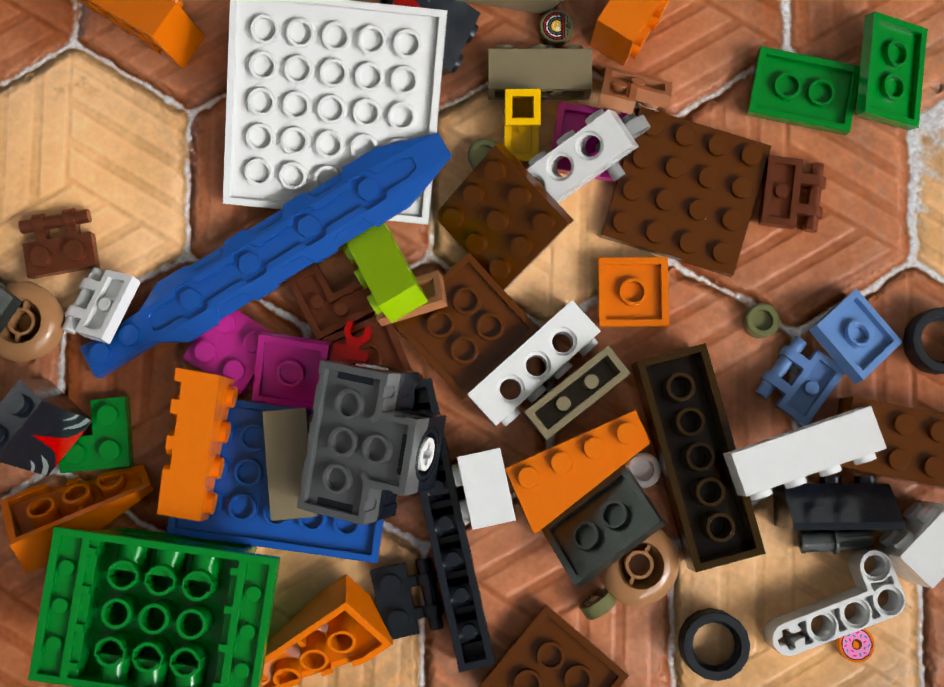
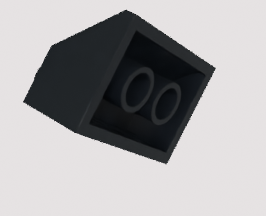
M819 476V483H805L788 489L785 488L784 484L773 487L775 526L791 530H905V523L890 484L877 483L876 476H854V483H841V476Z

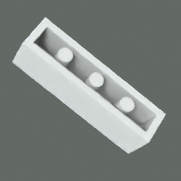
M871 406L858 407L729 451L723 455L737 494L746 497L750 496L751 501L772 495L771 488L782 484L785 485L786 489L807 483L806 476L819 472L820 477L840 472L842 471L840 464L853 460L855 465L875 460L877 458L875 452L887 449L873 409Z

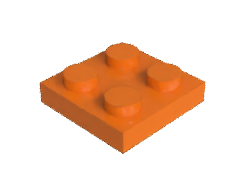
M598 257V328L669 327L668 257Z

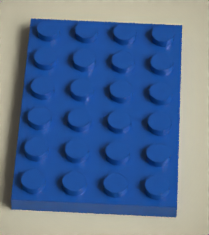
M236 400L234 408H229L227 422H231V432L228 442L222 445L220 457H224V469L221 478H216L213 493L218 494V500L214 514H209L208 520L200 522L169 516L166 534L378 563L384 519L360 525L319 514L315 517L271 521L262 412L295 408Z

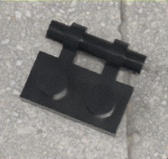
M429 557L415 560L418 574L409 576L405 562L370 570L378 611L393 640L420 634L418 619L428 618L430 631L444 628L441 614L445 612L443 603L438 602L434 583L438 580L436 571L431 570ZM421 586L425 605L415 607L411 587Z

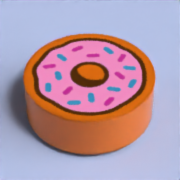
M865 628L835 639L836 649L839 654L851 662H864L874 652V638Z

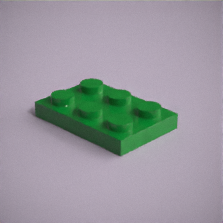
M876 11L865 15L856 104L857 116L905 130L919 128L927 28Z
M761 46L757 52L745 115L846 136L851 129L858 91L860 66Z

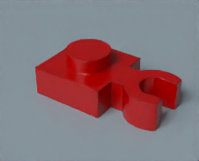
M348 321L344 327L346 343L343 345L335 342L329 360H358L367 362L370 353L362 351L361 347L370 340L372 335L371 327L366 326L361 337H354L352 335L354 322Z

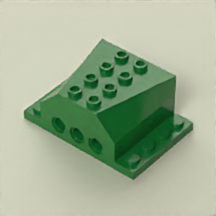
M63 526L54 527L28 680L72 687H261L280 557L255 554L257 546L121 526L99 531Z

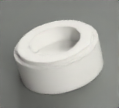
M637 453L625 463V466L630 469L642 488L651 487L660 477V464L651 454Z

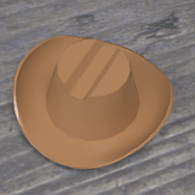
M15 282L7 285L5 289L23 302L0 334V357L10 361L23 362L34 360L50 353L59 344L64 334L62 326L65 322V315L60 303L48 290L35 283Z
M659 529L599 574L600 579L607 591L624 604L637 607L653 604L669 592L677 578L679 557L676 546L672 539Z

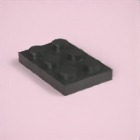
M623 464L541 530L574 586L581 588L664 527L666 523L630 469Z

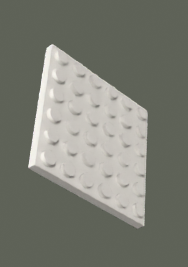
M230 0L223 204L283 209V204L303 192L307 194L341 173L344 166L375 147L437 133L448 10L352 0ZM433 180L411 207L388 221L428 225Z

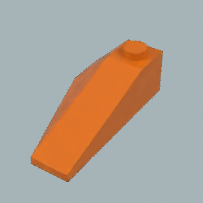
M144 464L102 472L97 479L81 482L79 477L67 479L66 485L49 488L47 483L36 485L1 499L9 545L26 574L47 566L54 527L63 526L99 531L152 492L153 487Z
M347 574L319 592L267 642L261 687H292L300 684L301 679L307 676L321 673L323 677L332 674L335 667L352 663L354 667L366 663L393 645V639L370 595Z

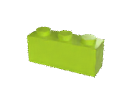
M386 223L379 227L373 226L342 246L349 261L352 264L357 263L359 268L354 273L364 289L369 287L371 294L367 296V299L377 315L383 312L389 321L393 323L428 302Z

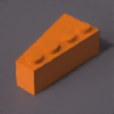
M77 0L103 18H108L131 36L135 34L157 53L160 54L163 50L172 59V62L182 69L185 68L206 37L182 10L184 4L180 0Z
M175 368L174 381L181 382L177 397L171 398L170 413L173 414L176 425L166 437L165 449L167 456L171 457V464L166 463L162 468L157 514L200 522L208 520L209 514L213 515L216 509L218 494L213 493L216 478H221L224 469V457H220L223 443H227L230 437L231 422H227L229 408H234L236 404L238 388L234 386L235 380L231 378Z
M636 410L625 413L504 467L534 535L650 444V440Z

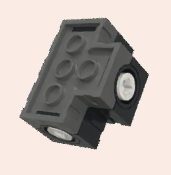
M320 360L319 383L316 384L312 409L314 414L313 420L310 422L307 440L308 451L307 457L304 459L301 478L302 488L301 495L298 496L297 508L360 525L370 524L395 516L397 494L407 496L435 487L446 415L424 413L425 411L413 409L415 400L414 390L418 382V372L358 360Z

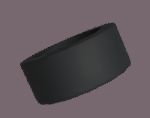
M944 307L924 311L912 318L905 328L903 336L904 352L911 364L922 372L934 375L944 374V361L933 360L927 355L923 349L921 337L926 325L934 321L944 322Z
M707 608L698 610L686 618L679 630L678 647L681 657L693 672L704 679L721 681L732 678L743 669L749 659L750 641L747 631L739 620L723 610ZM709 623H718L727 627L732 633L735 643L734 651L730 658L723 664L715 666L700 661L693 649L694 635L699 628Z

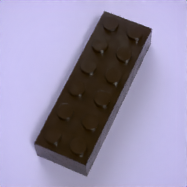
M706 343L643 359L631 364L687 568L694 572H700L766 554L750 496L746 497L737 494L723 455L735 450L736 447Z

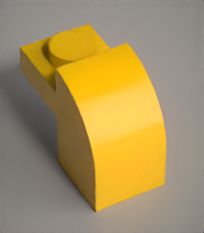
M505 89L504 146L518 161H529L539 154L541 89Z

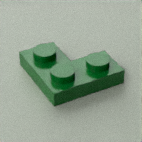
M129 397L90 400L93 435L79 437L59 462L60 473L134 466Z

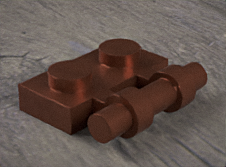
M769 155L764 170L758 225L793 229L796 227L797 217H801L804 219V232H817L818 220L822 219L823 207L820 206L821 192L826 188L827 178L823 176L825 164L811 163L810 173L807 174L802 173L803 159ZM800 187L808 189L806 204L799 203Z
M75 208L64 209L61 214L46 216L44 213L32 215L31 219L19 221L20 232L22 234L34 232L36 238L34 242L23 243L28 278L36 279L100 267L95 234L92 232L81 233L80 224L92 221L89 209L78 211ZM66 228L67 236L51 238L50 229Z

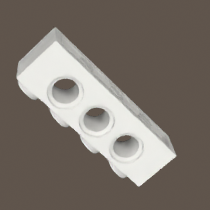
M603 109L594 112L585 120L587 126L577 133L574 130L567 132L556 141L558 147L547 154L546 151H542L528 161L530 167L527 170L534 178L540 179L543 188L558 204L639 147L616 111L608 109L604 112ZM596 136L600 141V150L595 156L591 157L586 152L585 146L589 138ZM564 157L568 158L571 163V171L565 177L561 176L557 169L558 162Z
M572 300L467 395L495 427L500 422L506 427L521 413L517 407L525 399L533 403L547 390L543 385L545 381L552 375L558 380L572 367L569 360L576 353L579 352L582 356H585L598 344L594 337L601 331ZM559 334L567 336L571 342L570 350L567 352L555 350L552 345L553 337ZM533 357L540 358L545 364V372L540 376L531 375L526 369L527 360ZM507 380L516 382L520 388L519 396L513 400L505 399L500 393V385Z

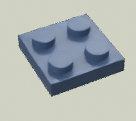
M857 288L846 295L809 329L810 333L854 384L863 381L902 343V340Z

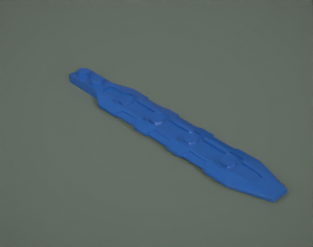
M435 133L373 148L344 166L341 173L307 194L303 192L283 204V209L249 230L243 229L225 240L223 246L191 266L185 265L157 282L140 310L120 323L110 344L92 340L80 348L95 378L102 379L159 343L192 342L218 326L220 320L254 299L260 300L278 289L279 284L314 262L317 264L338 252V248L373 226L379 227L411 207L452 157L440 135Z

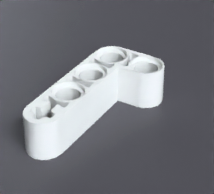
M874 549L852 551L849 555L848 566L856 587L773 618L764 627L763 634L766 643L782 655L792 656L900 614L905 608L906 600L889 557L882 551ZM869 556H872L875 560V567L870 573H866L864 562ZM883 590H886L889 596L888 602L880 607L877 600L878 595ZM853 602L856 607L855 615L851 619L846 620L844 610L848 604ZM821 615L823 618L822 628L817 632H812L811 621L814 617ZM782 630L790 632V634L785 636V643L778 641V639L783 637Z

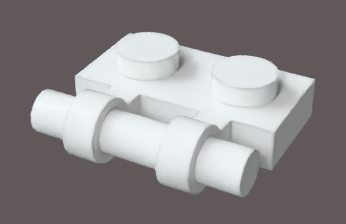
M93 267L88 278L84 277L79 285L81 291L74 305H69L65 312L67 319L62 326V330L73 335L77 332L83 337L110 344L141 282L131 275L108 269L104 272Z

